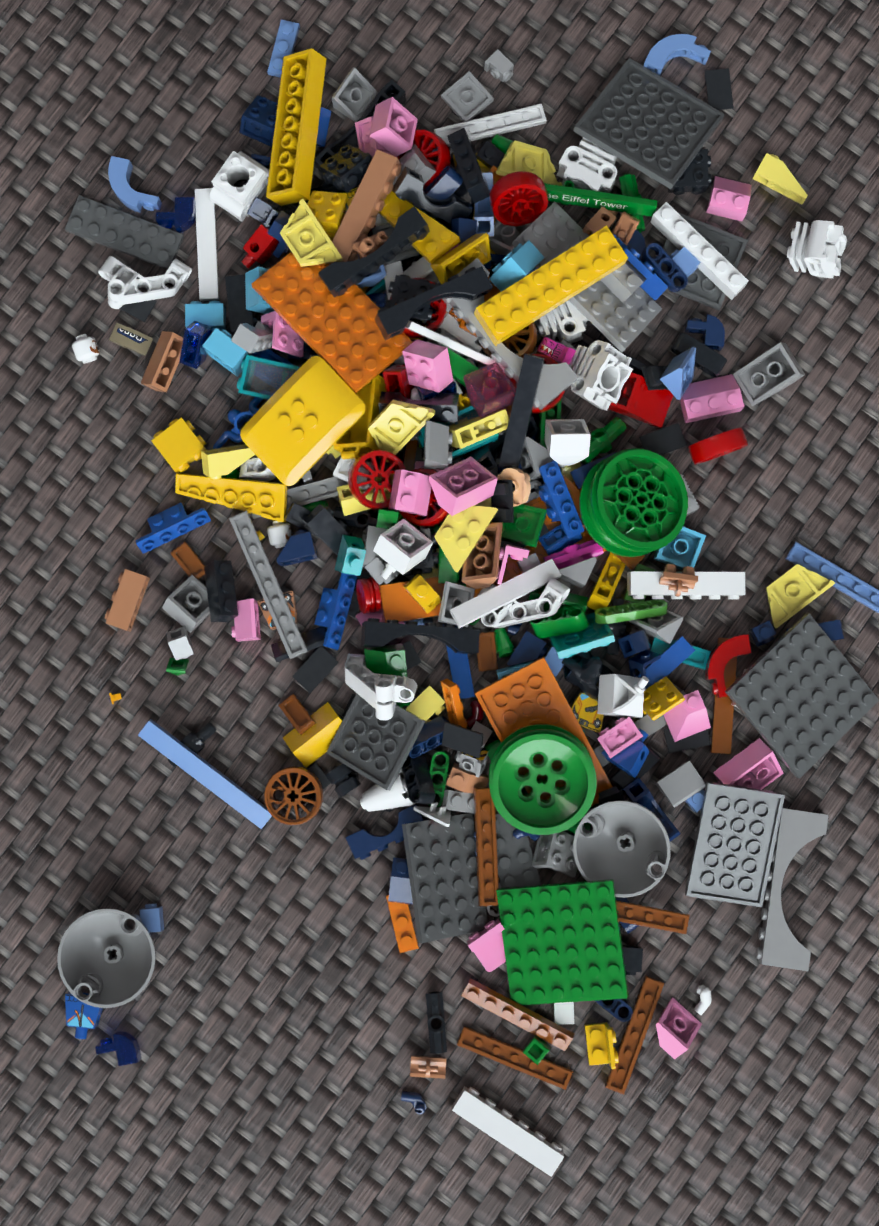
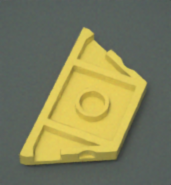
M515 140L510 144L496 171V174L502 176L519 171L531 172L539 176L546 184L562 186V183L556 180L554 175L556 169L551 163L547 149Z
M301 199L297 210L291 214L288 223L284 225L280 232L281 237L300 266L343 261L338 250L305 200Z
M392 400L369 424L368 430L372 437L375 438L379 449L381 448V450L396 455L426 424V421H429L435 415V410Z
M471 506L453 516L448 514L435 534V539L456 573L460 571L498 512L497 508Z
M796 564L766 587L773 627L775 629L832 587L835 582L801 565Z

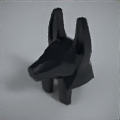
M590 651L577 653L581 659L564 658L561 663L565 665L563 668L565 680L578 686L587 696L598 701L599 689L596 686L599 683L600 675L614 674L613 671L603 665L602 660L598 656L594 657Z

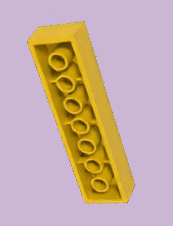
M312 48L284 56L266 193V198L280 206L297 203L301 199L306 201L310 198L327 58Z
M606 225L476 307L474 315L494 346H497L623 266L628 257Z

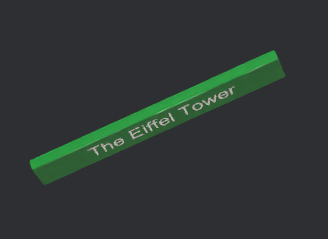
M544 183L548 194V201L598 209L605 207L611 211L650 217L653 216L657 208V200Z

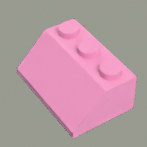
M732 374L690 383L680 400L685 423L740 412L744 408L740 387Z
M472 457L429 476L438 505L451 516L492 497L498 480L494 474Z
M760 738L713 772L721 784L760 790L784 774L773 751Z

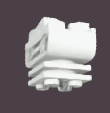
M583 137L579 147L570 146L565 150L559 161L560 165L556 176L563 179L562 185L565 181L570 180L574 183V188L611 193L617 175V169L614 166L617 157Z
M233 151L211 181L214 186L209 195L211 202L243 222L246 216H250L247 212L256 196L261 199L267 192L269 169L242 151L238 153ZM239 180H248V183L243 185V187H233Z
M815 220L812 221L810 229L808 223L804 222L802 227L801 222H796V227L791 232L792 246H789L787 250V258H789L794 271L798 272L800 266L802 272L806 273L808 268L809 273L813 276L833 278L834 275L840 276L841 259L838 256H842L847 243V237L843 234V226L835 225L833 221Z
M568 300L534 323L542 337H550V339L555 341L557 335L560 342L564 339L569 344L583 339L582 332L586 331V322L589 320Z
M448 313L436 333L480 353L482 347L478 345V336L475 337L459 327L458 321ZM426 338V339H427V342H429V343L436 344V345H441V344H439V343H437V342H435V341H433V340H430V339ZM452 350L453 352H455L456 354H458V355L461 356L462 358H463V356H465V355H463V354H461V353H458V352ZM471 358L465 359V360H467L468 362H472V361H475V363L478 362V361L473 360V359H471Z
M596 340L589 348L578 345L569 364L578 376V379L571 385L572 392L595 407L607 411L611 402L616 404L621 395L622 387L633 370L629 367L632 359L612 347L608 342Z

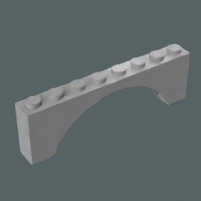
M476 258L472 263H470L457 275H464V272L469 268L475 267L477 269L481 266L483 267L487 277L489 276L490 272L479 261V259ZM484 296L473 301L459 298L442 299L446 304H450L454 308L453 312L459 319L462 318L467 323V329L472 334L475 333L478 336L481 346L490 350L493 360L498 364L501 363L505 368V374L509 378L513 377L518 384L524 358L514 354L502 342L494 346L474 315L476 307L484 303ZM566 362L543 364L534 402L535 408L538 407L542 410L578 379L577 374Z
M782 808L768 876V889H766L764 896L766 904L765 908H762L761 911L763 927H760L758 934L761 942L760 947H757L756 959L762 965L809 971L811 951L798 942L785 921L781 905V887L786 869L796 853L810 841L826 835L828 815Z

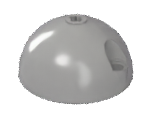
M618 800L599 805L584 816L575 832L573 853L578 870L586 881L613 879L616 897L626 898L644 894L660 882L667 871L670 861V841L665 826L655 813L641 804ZM584 823H591L593 830H586ZM629 838V843L627 845L624 844V840ZM659 864L662 867V871H654L652 865Z
M115 909L91 911L75 920L64 933L58 948V970L65 987L81 1002L99 1008L121 1006L136 998L149 983L156 961L154 942L148 929L137 914H129ZM128 919L135 921L134 929H130L127 926ZM113 950H117V956L112 957ZM82 986H87L89 988V995H85L82 993Z

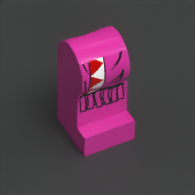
M543 337L537 352L553 358L559 364L566 362L569 365L576 350Z

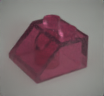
M495 362L464 376L470 403L481 418L513 405L516 387L498 363Z

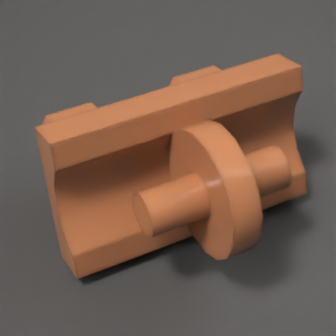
M381 231L354 243L352 248L359 254L361 259L380 248L386 242L388 236L384 231Z
M666 564L663 574L659 579V584L667 585L668 590H674V595L677 597L681 595V591L688 592V588L694 589L695 583L698 582V576H695L694 567H683L681 574L676 573V566L673 564Z
M411 1055L410 1077L445 1079L446 1058Z

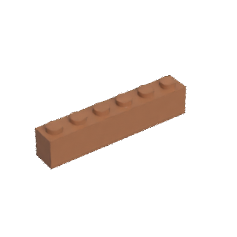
M378 149L376 150L332 241L343 259L341 262L359 259V254L353 250L352 245L368 237L370 229L375 226L376 217L384 207V200L387 194H390L392 191L393 182L401 172L402 164L397 157Z

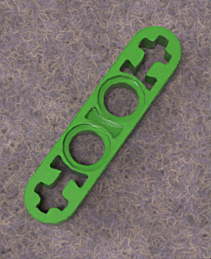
M658 599L599 608L595 610V622L598 624H612L663 616L667 614V602Z

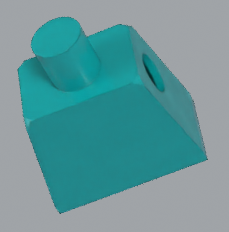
M342 535L335 565L336 571L356 576L361 575L366 554L362 538Z

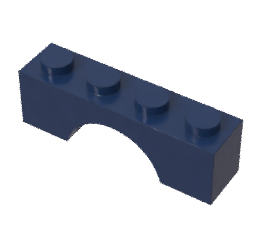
M417 804L398 813V824L387 835L375 836L362 829L347 836L346 840L354 858L360 857L363 860L371 856L370 852L375 849L380 852L388 848V843L395 841L397 844L403 841L402 824L424 821L422 815L413 810Z

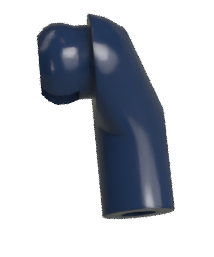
M517 828L513 830V835L516 839L529 836L532 840L536 841L540 837V835L526 833Z
M402 1091L401 1101L411 1102L415 1112L423 1114L427 1106L421 1094Z

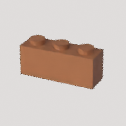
M162 331L141 384L155 391L167 393L188 340L174 332Z
M125 569L124 573L121 572L118 583H120L118 590H115L112 595L111 601H113L111 609L108 608L105 614L106 624L131 632L150 580L149 577Z

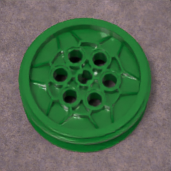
M631 448L619 451L600 461L589 471L581 487L579 507L583 524L596 543L613 554L623 557H637L661 549L677 537L686 519L688 496L681 475L667 459L646 449ZM626 512L629 514L630 519L627 518Z
M535 724L520 728L501 742L492 757L489 769V788L492 801L500 815L509 824L521 831L536 835H550L567 830L584 817L594 800L597 778L591 756L584 744L575 735L561 727ZM536 754H541L544 758L541 762H535L533 757ZM556 760L562 762V766L557 769L551 766ZM520 767H527L529 769L525 775L519 774L518 770ZM539 774H541L542 776L546 774L547 778L545 780H538L537 776ZM562 779L566 783L563 787H557L555 785L556 781ZM530 786L532 791L526 794L522 792V788ZM543 792L551 794L547 800L541 799L540 795Z

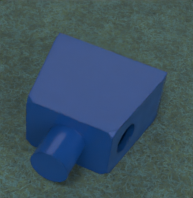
M640 728L638 730L643 737L614 757L610 758L605 750L602 751L607 761L633 778H636L649 754L648 748L643 744L648 734Z

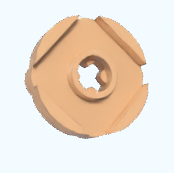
M514 467L502 470L501 474L497 475L498 480H512L515 485L513 507L526 503L531 491L529 474Z

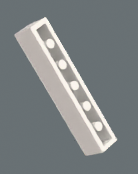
M667 202L653 214L650 222L679 250L685 247L700 261L698 269L731 300L746 286L749 280Z
M631 571L627 573L628 596H633V599H644V596H652V599H664L663 596H671V599H683V596H690V599L697 600L702 599L701 596H709L710 600H718L720 596H728V600H738L739 596L745 595V572H695V576H698V582L695 583L694 589L688 588V592L681 591L679 597L674 595V590H668L667 585L659 584V579L663 572Z
M464 1086L452 1105V1111L552 1177L564 1158L562 1147L555 1142L551 1144L546 1141V1137L538 1131L534 1133L528 1129L529 1125L524 1121L519 1120L518 1122L513 1119V1115L505 1109L501 1111L495 1107L496 1103L491 1099L486 1098L485 1100L480 1097V1093L472 1087L468 1089Z

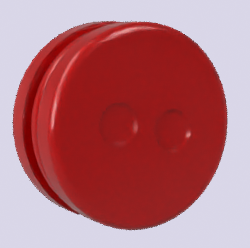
M373 577L358 579L356 593L361 612L363 614L379 612L381 609V594L378 583Z

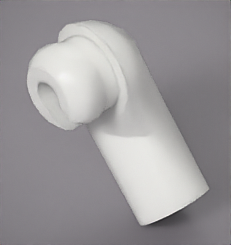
M700 985L697 988L700 1002L694 1010L700 1015L705 1012L712 1002L711 991L705 985Z

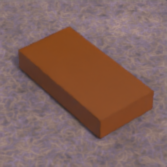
M186 541L171 552V555L189 577L193 575L199 580L205 575V565Z
M494 632L480 633L479 653H477L479 672L498 670Z
M294 694L278 705L300 735L316 724Z

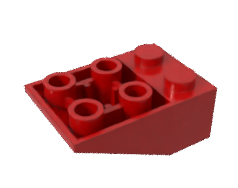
M631 372L622 387L617 403L611 402L608 410L662 428L673 394L668 389L648 390L644 377Z

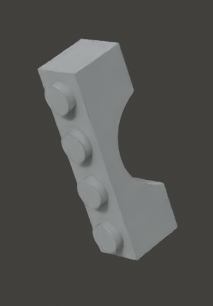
M261 320L257 322L255 327L248 323H243L239 325L231 341L249 353L272 349L273 329L262 324Z

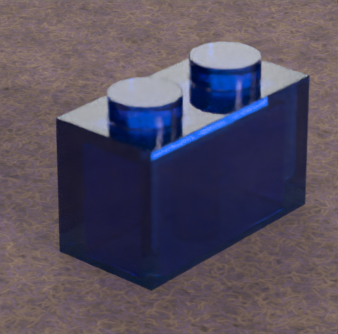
M194 321L185 329L179 363L197 369L206 361L207 353L202 345L211 335L212 327Z

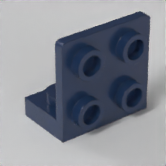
M257 95L242 115L240 133L272 147L278 103Z

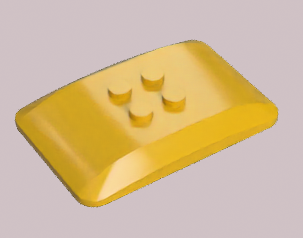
M313 356L254 414L241 429L240 436L243 442L284 485L291 486L296 484L364 415L366 404L322 357Z

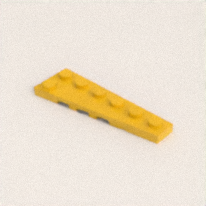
M391 191L390 194H387L384 200V207L382 211H379V214L395 228L398 217L414 206L406 200H401L396 196V193ZM416 208L427 222L430 232L424 239L414 242L412 246L432 264L461 242L460 237Z
M176 474L175 493L205 500L213 504H221L228 508L242 510L243 512L247 510L250 514H257L279 522L286 521L284 516L287 507V485L283 483L223 477L220 479H210V477L203 475Z

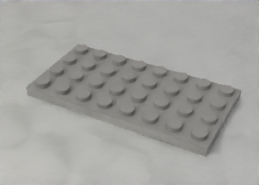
M554 202L512 242V245L515 247L519 243L524 245L529 240L545 257L535 266L538 269L586 239L589 235L584 233L583 229ZM601 280L569 299L621 353L662 310L641 287L622 303Z

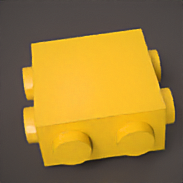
M182 417L179 420L177 418L171 421L167 429L158 431L153 436L154 439L151 440L176 473H183L194 460L199 461L202 459L201 451H206L204 445L207 444L200 435L196 437L193 433V430H195L189 420L185 422Z

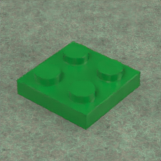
M523 504L513 507L514 523H502L501 540L537 547L547 511Z

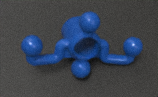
M262 390L259 392L261 394H266L270 396L274 394L268 390ZM254 397L249 403L248 412H241L238 409L229 411L227 417L234 424V428L231 431H225L216 441L213 449L221 448L228 439L235 443L243 441L240 436L242 425L249 421L259 410L256 406L263 400L262 398Z

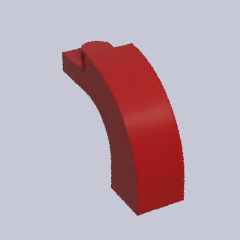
M748 634L735 636L722 642L711 653L705 670L706 680H714V683H711L713 695L716 694V698L727 697L724 669L728 661L735 656L751 654Z

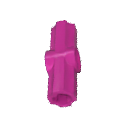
M594 540L580 545L574 544L562 549L563 551L544 557V562L553 559L558 570L604 554L603 547Z

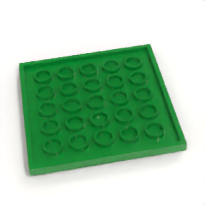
M613 879L499 888L496 890L500 921L504 927L502 936L511 1000L520 1005L627 999L629 997Z

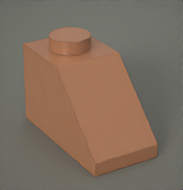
M454 762L446 785L465 793L474 794V788H486L489 776L482 773L479 778L475 777V773L459 768V764Z

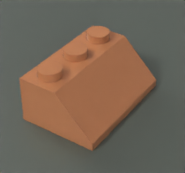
M501 522L489 524L463 564L461 581L470 588H488L498 577L503 525Z

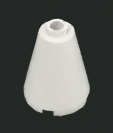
M402 768L390 791L375 784L362 794L360 804L364 810L366 809L368 812L415 804L409 798Z

